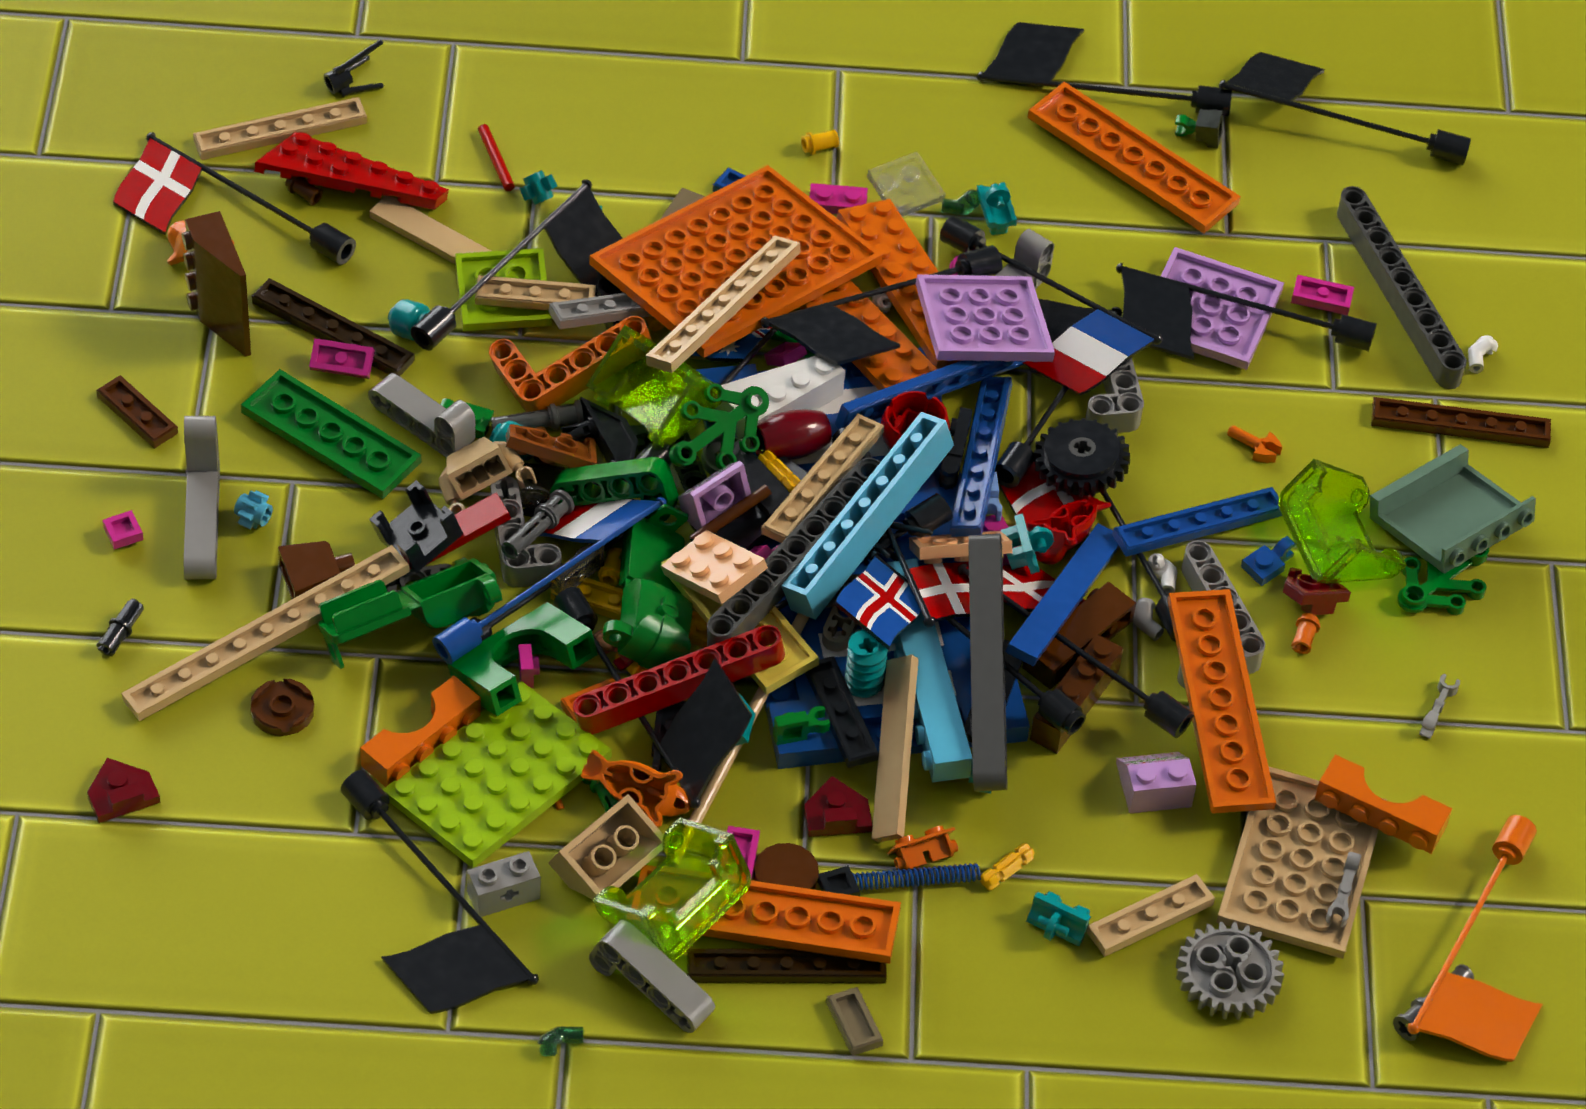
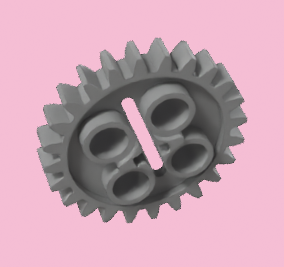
M1223 921L1220 922L1218 930H1215L1210 924H1207L1205 933L1196 929L1194 938L1188 936L1185 946L1180 947L1176 968L1178 971L1176 979L1182 981L1180 990L1189 991L1188 1001L1199 1000L1197 1009L1201 1010L1205 1006L1210 1007V1016H1213L1219 1010L1222 1011V1017L1225 1020L1229 1012L1234 1013L1235 1018L1240 1020L1241 1013L1244 1011L1250 1018L1253 1017L1255 1008L1263 1013L1266 1004L1272 1005L1275 996L1279 995L1284 973L1281 972L1284 963L1278 960L1279 950H1270L1272 941L1261 942L1262 932L1259 931L1252 936L1249 934L1250 926L1248 925L1243 931L1238 930L1236 922H1233L1231 929H1226Z

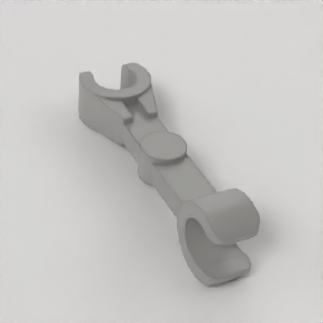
M1442 674L1439 679L1437 689L1440 695L1438 699L1436 698L1432 711L1430 710L1425 716L1419 735L1431 739L1435 731L1438 716L1443 710L1446 698L1456 695L1459 689L1460 680L1457 679L1455 685H1447L1445 683L1446 674Z
M1348 852L1343 870L1344 875L1338 888V896L1327 911V923H1330L1333 914H1339L1343 918L1341 927L1347 924L1349 917L1348 897L1351 894L1352 882L1361 855L1358 853Z

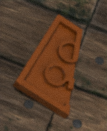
M510 424L506 432V447L514 449L519 455L530 454L539 457L545 463H558L568 466V468L597 464L596 440L594 438L586 437L584 442L574 441L572 435L561 433L558 437H551L543 429Z

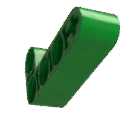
M659 457L567 468L559 473L550 490V494L558 489L567 492L572 497L575 506L632 498L657 501L658 497H663L667 505L675 508L678 501V492L670 467L664 459ZM664 514L659 518L664 522L669 519L671 514Z

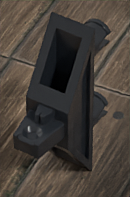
M581 396L580 402L584 421L561 427V433L571 434L574 441H581L586 437L594 438L607 463L633 460L638 456L639 451L645 449L648 444L657 441V430L652 422L636 426L629 425L626 418Z

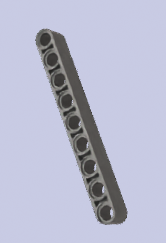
M1348 186L1344 188L1341 192L1337 210L1339 221L1437 384L1445 389L1459 387L1467 362L1465 355L1367 194L1359 187Z
M875 458L860 460L767 557L765 561L768 568L728 599L710 617L707 622V647L753 630L785 596L781 585L880 464L879 460Z
M1001 534L969 535L973 785L975 792L1007 790Z

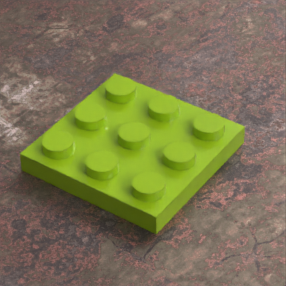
M543 248L522 249L493 277L547 281ZM512 250L455 254L459 299L477 284L478 275L485 276ZM475 294L460 307L463 331L552 326V317L548 312L549 310L475 305Z

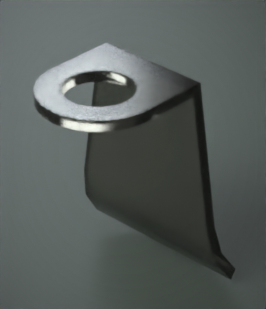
M524 463L523 466H529L533 469L537 484L532 479H525L523 482L526 487L523 489L519 487L522 507L535 509L539 504L546 503L549 500L550 490L565 467Z

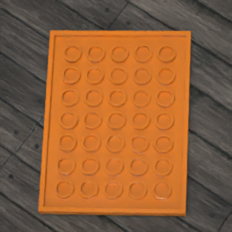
M767 165L591 254L589 264L667 329L672 331L775 235L800 242L801 253L695 351L705 358L761 328V319L763 317L769 319L788 314L880 265L883 260V254Z

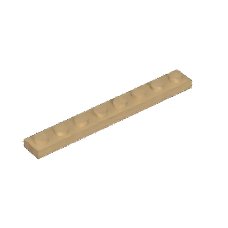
M776 235L770 239L646 354L647 366L673 373L801 253L800 242Z

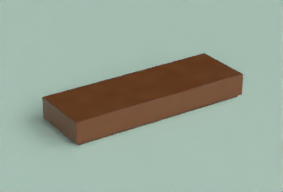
M121 375L96 390L97 397L154 449L178 434V426Z

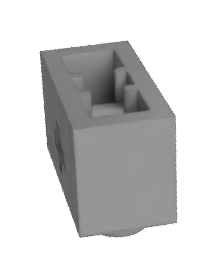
M529 851L467 870V893L475 911L480 917L540 899L541 876Z

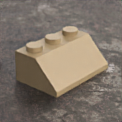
M627 794L561 849L548 864L569 888L601 903L671 843L631 796Z

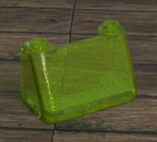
M624 325L586 386L595 392L593 396L595 400L607 407L612 403L646 427L645 429L650 432L647 436L650 440L663 447L665 442L672 445L701 421L700 419L689 421L681 416L680 409L684 403L696 401L700 407L716 409L723 401L709 403L705 399V388L715 383L686 362H683L673 373L647 366L646 354L658 343ZM711 388L710 395L717 399L718 391ZM688 405L687 413L690 416H694L695 409Z
M1313 459L1281 491L1278 499L1279 509L1311 577L1316 581L1331 584L1391 579L1398 575L1407 566L1400 552L1392 548L1384 549L1381 552L1375 551L1358 514L1366 507L1370 499V491L1364 477L1317 459Z
M681 817L666 830L663 836L662 845L667 858L626 896L621 888L608 886L592 899L598 913L614 926L620 920L630 922L671 961L678 959L747 892L751 883L749 868L732 833Z

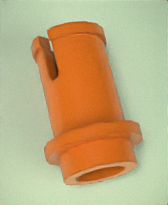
M1304 613L1296 621L1297 631L1291 644L1292 649L1299 654L1310 653L1315 633L1320 630L1318 617L1310 613Z

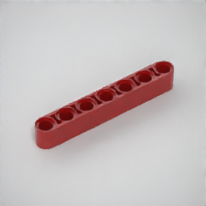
M764 625L584 693L577 697L573 704L578 726L585 732L597 734L689 699L703 681L714 658L717 659L731 682L776 666L785 657L781 633L775 626Z

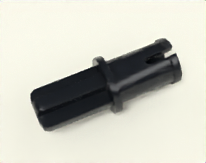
M132 598L127 601L116 618H111L108 630L96 644L101 653L110 657L114 656L125 637H129L132 634L131 628L143 612V604Z

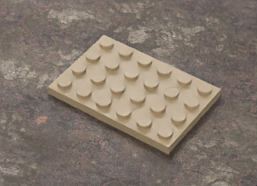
M1269 767L1276 799L1275 808L1272 810L1249 811L1216 923L1220 924L1223 921L1226 926L1231 927L1233 922H1236L1240 930H1243L1248 925L1250 926L1251 933L1256 934L1260 931L1262 932L1261 936L1343 959L1379 829L1366 823L1358 822L1351 816L1328 808L1314 800L1319 780ZM1348 852L1360 854L1361 858L1352 882L1351 894L1348 897V921L1344 927H1341L1343 920L1341 915L1333 914L1330 923L1326 922L1328 908L1338 896V888L1344 875L1343 870Z

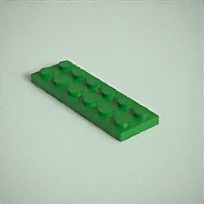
M281 369L241 404V413L382 499L422 462L420 453Z

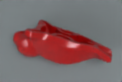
M1086 495L1081 500L1069 502L1061 506L1046 518L1030 520L1027 525L1029 530L1032 531L1034 527L1041 526L1051 530L1054 537L1053 545L1045 553L1035 551L1037 560L1048 565L1061 561L1066 551L1078 546L1087 536L1096 519L1097 512L1111 507V503L1099 501L1091 495Z

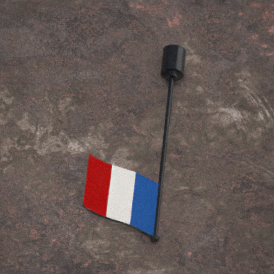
M957 216L949 217L942 226L940 240L963 253L987 247L985 245V232ZM1000 253L1004 262L1096 310L1072 325L1052 343L1055 351L1053 362H1023V365L1078 395H1083L1103 383L1129 358L1151 344L1159 345L1162 342L1163 337L1161 334L1155 335Z

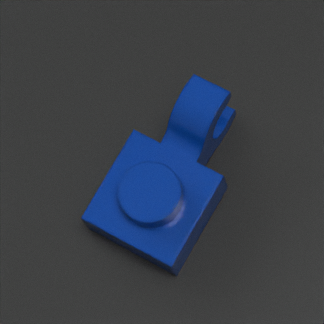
M1286 536L1272 550L1264 545L1242 559L1241 567L1259 585L1263 586L1284 572V562L1294 556L1290 549L1295 547L1296 543Z

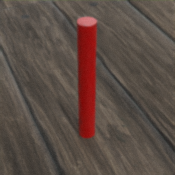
M482 124L478 127V132L501 184L506 192L512 191L515 188V184L489 126Z

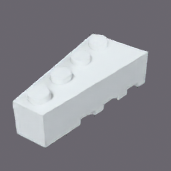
M813 356L721 386L725 390L740 393L751 386L762 388L769 397V407L764 414L758 417V423L770 416L785 411L799 409L817 410L843 395L845 370L840 365H834L818 356ZM713 388V398L717 399L718 391ZM752 396L751 403L756 407L759 405V400L757 397ZM723 401L712 403V409L730 412L738 406ZM745 417L739 420L736 425L735 435L739 439L744 436ZM747 438L745 441L748 448L753 447L752 440Z

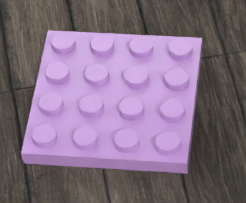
M1174 247L1161 274V277L1274 308L1284 286V282ZM1189 290L1192 305L1190 336L1192 352L1247 370L1272 313Z
M917 274L915 284L937 360L1053 362L1055 355L1054 347L1031 276Z

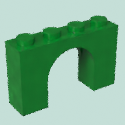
M546 602L486 638L470 652L452 664L447 665L450 676L454 675L481 697V706L498 716L522 701L516 676L504 668L510 662L518 659L519 644H531L532 655L543 654L551 656L572 670L597 656L598 653L590 628L549 602Z

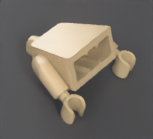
M482 437L450 454L446 458L447 467L439 477V485L446 504L450 505L448 509L454 515L466 509L463 504L459 503L460 500L462 501L515 471L516 479L522 490H527L523 482L525 479H532L537 484L533 469L529 466H523V460L514 449L506 447L505 441L492 442L486 437Z

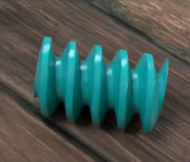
M865 630L855 632L848 641L844 678L851 694L859 698L872 697L882 690L888 650Z

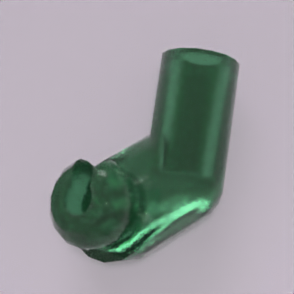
M968 190L957 200L943 198L941 212L958 215L970 214L980 204L977 191Z
M558 1026L540 1036L538 1044H540L539 1053L542 1056H555L557 1054V1044H583V1027Z

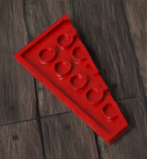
M303 132L293 133L258 159L254 167V172L264 174L265 169L280 172V177L291 180L292 177H306L310 184L355 193V189L358 188L371 191L370 196L381 199L382 196H396L400 203L435 210L447 200L449 189L439 186L434 181L422 180L414 177L410 172L398 171L388 167L384 162L369 160L357 152L345 151L337 148L333 143L316 140Z

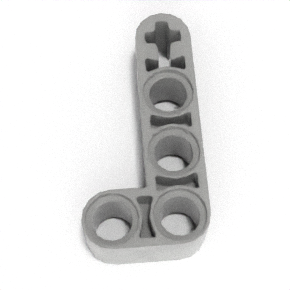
M1027 229L1021 234L1016 243L1013 260L1047 277L1052 266L1054 243L1035 231ZM1007 264L995 276L1031 275ZM1031 276L1036 289L1043 282Z
M1131 357L1103 382L1106 394L1095 395L1090 398L1085 420H1097L1100 424L1107 423L1108 428L1111 430L1116 428L1118 433L1131 432L1139 428L1144 400Z
M395 373L389 374L368 391L369 400L376 409L446 458L475 441V414L471 407L462 400L455 401L446 409Z
M506 476L491 484V495L497 492L511 516L510 520L494 528L504 582L511 587L533 586L561 567V551L556 545L544 543L529 545L516 559H510L503 553L502 544L525 524L518 483L513 477Z
M620 920L589 954V960L597 971L605 976H610L617 969L678 1027L688 1033L694 1032L715 1010L712 998L644 934L626 920Z

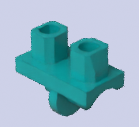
M1005 182L994 183L990 187L977 185L976 192L990 233L992 235L1006 234L1009 226H1016L1017 218L1010 199V191L1006 187Z
M1023 513L1015 515L1016 525L1001 530L1012 541V553L1007 554L1011 569L1014 570L1028 565L1031 574L1039 572L1040 569L1035 551L1045 553L1053 545V533L1051 530L1041 526H1036L1029 532Z
M1051 891L1045 895L1037 892L1033 898V904L1026 922L1045 930L1044 938L1047 940H1051L1056 935L1080 946L1091 916H1089V909L1081 905L1074 906L1073 908L1062 903L1060 896Z

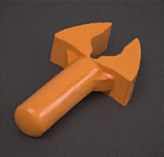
M1234 425L1228 429V436L1254 449L1252 458L1254 461L1274 463L1277 454L1281 455L1282 445L1271 432L1265 438H1258Z

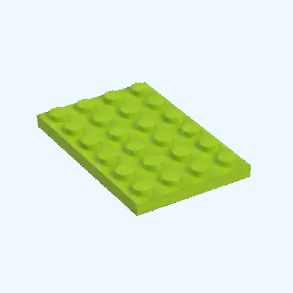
M522 681L518 683L522 698L520 703L498 716L485 709L476 720L468 726L464 725L445 744L441 743L434 749L431 755L422 762L418 761L411 767L409 772L397 781L394 780L383 789L390 797L389 803L471 868L479 865L581 783L582 778L580 776L592 750L599 752L607 761L612 758L611 748L591 733L583 731L578 726V723Z

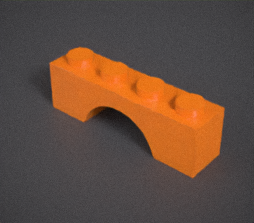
M453 675L431 692V713L433 717L430 722L423 728L409 733H396L383 729L360 747L361 767L385 787L394 780L397 781L409 772L411 767L418 761L422 762L431 755L434 749L441 743L445 744L454 737L457 731L464 725L468 726L476 720L481 713V697Z
M1336 754L1319 781L1314 799L1328 808L1338 810L1351 816L1358 822L1366 823L1381 830L1386 835L1394 836L1409 843L1414 848L1424 850L1430 854L1433 853L1443 835L1453 809L1425 795L1406 803H1394L1384 800L1374 794L1368 787L1364 777V767Z

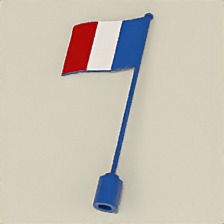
M658 497L657 501L625 499L575 506L569 515H563L559 519V524L554 529H546L540 536L595 544L477 623L474 619L469 620L463 617L433 637L432 642L439 656L447 664H452L482 643V627L657 510L661 505L667 504L666 500L663 497Z

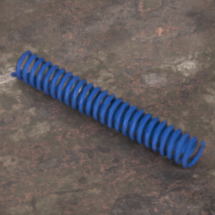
M971 863L968 865L964 864L963 866L961 864L958 866L954 864L953 867L951 865L948 867L945 865L941 867L939 865L933 868L929 866L922 869L918 867L917 870L915 868L912 870L910 868L907 870L903 868L902 871L900 869L897 871L894 869L892 871L887 870L886 872L882 870V872L877 871L876 873L872 871L871 874L868 871L866 874L864 872L861 874L858 872L854 874L852 872L856 883L859 879L861 891L863 890V878L865 890H868V877L870 889L873 890V876L875 889L877 890L879 888L878 875L881 889L884 888L883 875L886 889L889 888L888 875L892 889L894 887L893 875L895 876L896 888L899 887V875L901 887H904V874L906 886L909 887L910 874L911 886L913 887L914 873L916 885L919 886V872L921 885L924 886V871L928 886L930 884L929 871L932 885L935 884L934 871L938 885L940 884L939 872H941L942 884H945V871L947 883H950V870L952 883H955V870L957 882L960 883V869L962 882L964 883L966 881L965 868L967 881L970 882V867L972 881H976L975 867L978 880H981L980 869L977 863L973 865Z

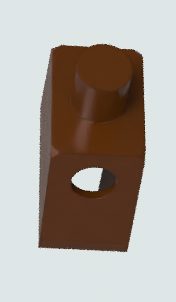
M326 541L278 547L279 567L291 599L355 565L351 553L334 557L331 546Z

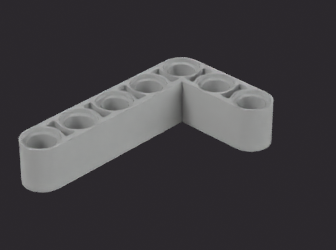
M184 416V442L187 465L184 579H216L220 487L216 416Z
M1200 540L1188 543L1181 568L1182 574L1192 591L1230 589L1248 674L1258 671L1261 667L1266 645L1261 633L1211 546ZM1180 664L1177 680L1185 688Z

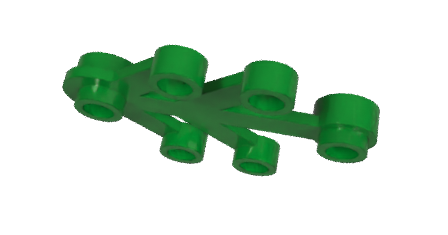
M716 383L707 386L704 390V397L709 403L723 401L738 406L732 411L726 412L700 407L696 401L684 403L681 406L680 413L685 420L700 419L715 423L690 442L681 441L673 445L669 456L674 465L678 467L688 466L695 461L696 452L722 434L720 454L716 457L717 467L719 469L725 467L722 462L723 456L729 457L730 464L737 462L736 456L733 453L736 425L743 417H745L744 436L739 441V447L744 453L756 451L760 446L759 438L756 436L758 417L764 414L769 407L767 393L757 386L748 387L742 393L725 390L720 384ZM711 388L718 391L717 399L710 395ZM752 396L757 397L759 400L757 407L751 403ZM688 405L695 409L694 416H690L687 413ZM747 438L753 441L752 449H749L745 444ZM682 448H686L689 451L687 459L681 455Z
M1489 548L1446 573H1442L1427 561V581L1422 585H1419L1418 582L1421 562L1415 557L1405 558L1401 572L1406 576V586L1398 593L1397 601L1399 606L1411 613L1421 612L1426 607L1446 608L1447 612L1452 615L1462 614L1466 600L1461 595L1453 594L1446 597L1431 594L1436 590L1467 593L1468 597L1473 600L1482 599L1487 588L1485 582L1480 579L1466 581L1453 580V578L1469 566L1483 564L1487 559Z

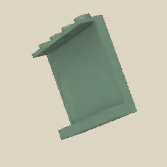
M1461 444L1370 495V519L1442 573L1460 566L1492 545L1505 540L1516 531L1529 526L1535 520L1536 498L1532 496L1520 502L1468 465L1469 450Z

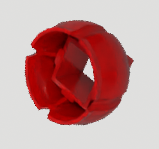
M909 391L895 396L889 406L886 407L881 418V424L884 425L882 438L889 451L920 412L946 420L950 431V421L944 404L935 396L930 400L927 399L926 392Z

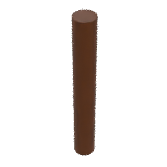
M764 484L689 535L690 540L693 541L697 535L705 530L716 533L772 494L770 489Z

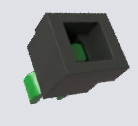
M1200 109L1197 121L1182 114L1176 116L1175 125H1177L1175 135L1186 136L1196 133V141L1207 142L1208 148L1218 149L1223 132L1222 111Z

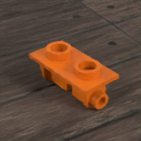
M940 825L924 832L925 836L914 839L913 835L904 836L895 840L896 845L887 853L888 855L897 854V857L894 858L897 870L903 868L905 870L908 868L913 869L926 865L924 852H928L931 863L953 857L954 853L958 852V845L955 839L950 840L949 835L955 828L952 827L944 830L943 826Z

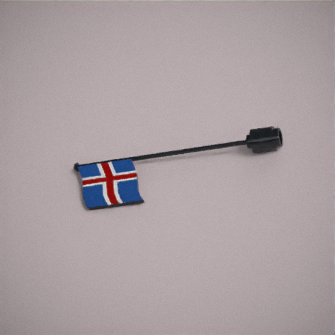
M873 551L869 555L870 564L861 575L843 588L837 597L835 606L889 650L896 636L916 621L922 611L908 580L879 557L880 552ZM954 618L946 619L970 640L969 630ZM1005 661V669L1040 698L1038 701V713L1061 733L1066 732L1069 735L1074 734L1081 728L1085 722L1086 715L1082 713V708L1060 689L1048 690L1043 693Z

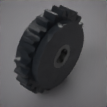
M1081 418V420L1069 419V422L1066 423L1058 422L1056 428H1048V435L1042 433L1040 441H1036V450H1034L1035 471H1039L1040 480L1046 479V486L1050 487L1053 485L1056 487V492L1063 491L1067 493V496L1073 494L1079 495V497H1083V495L1094 497L1096 493L1102 492L1105 494L1107 493V488H1116L1117 481L1123 482L1124 474L1129 472V444H1125L1124 436H1118L1116 428L1112 430L1108 428L1107 423L1100 424L1097 420L1089 421L1085 420V418Z

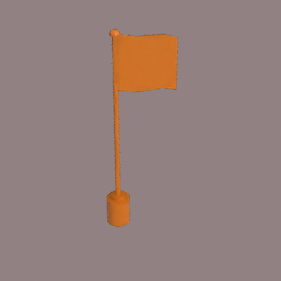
M1512 815L1508 817L1492 847V851L1499 860V863L1413 1023L1407 1025V1030L1410 1034L1423 1032L1449 1039L1487 1057L1513 1062L1542 1003L1519 999L1481 981L1448 973V970L1504 865L1519 864L1531 845L1537 829L1528 818L1521 815Z

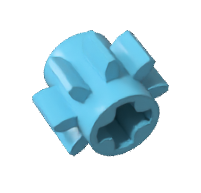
M257 490L255 492L250 491L249 495L243 493L238 498L234 507V513L240 516L238 524L250 530L252 528L257 529L258 525L265 526L273 512L272 505L266 503L269 496Z

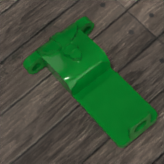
M667 504L661 505L648 518H643L624 532L619 585L624 587L620 620L607 621L603 626V640L606 643L618 648V654L638 662V665L647 669L690 654L691 649L689 633L693 613L692 603L681 595V592L664 575L661 568V562L684 548V538L675 531L688 520V514ZM664 514H671L677 520L672 523H666L661 521L659 517Z
M463 557L453 561L452 567L405 585L398 592L395 590L387 592L385 583L382 580H376L324 601L318 606L322 620L317 624L324 636L332 662L342 669L344 664L337 644L344 643L412 614L429 628L446 627L456 623L463 617L481 616L488 613L495 603L502 601V594L495 573L489 569L486 563H481L475 558L468 560Z

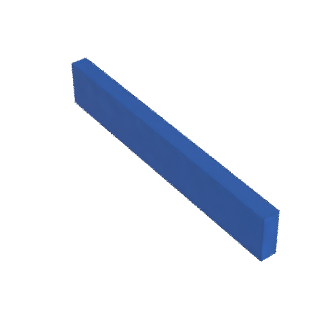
M1270 487L1114 527L1112 535L1127 557L1284 516L1287 508L1274 488Z

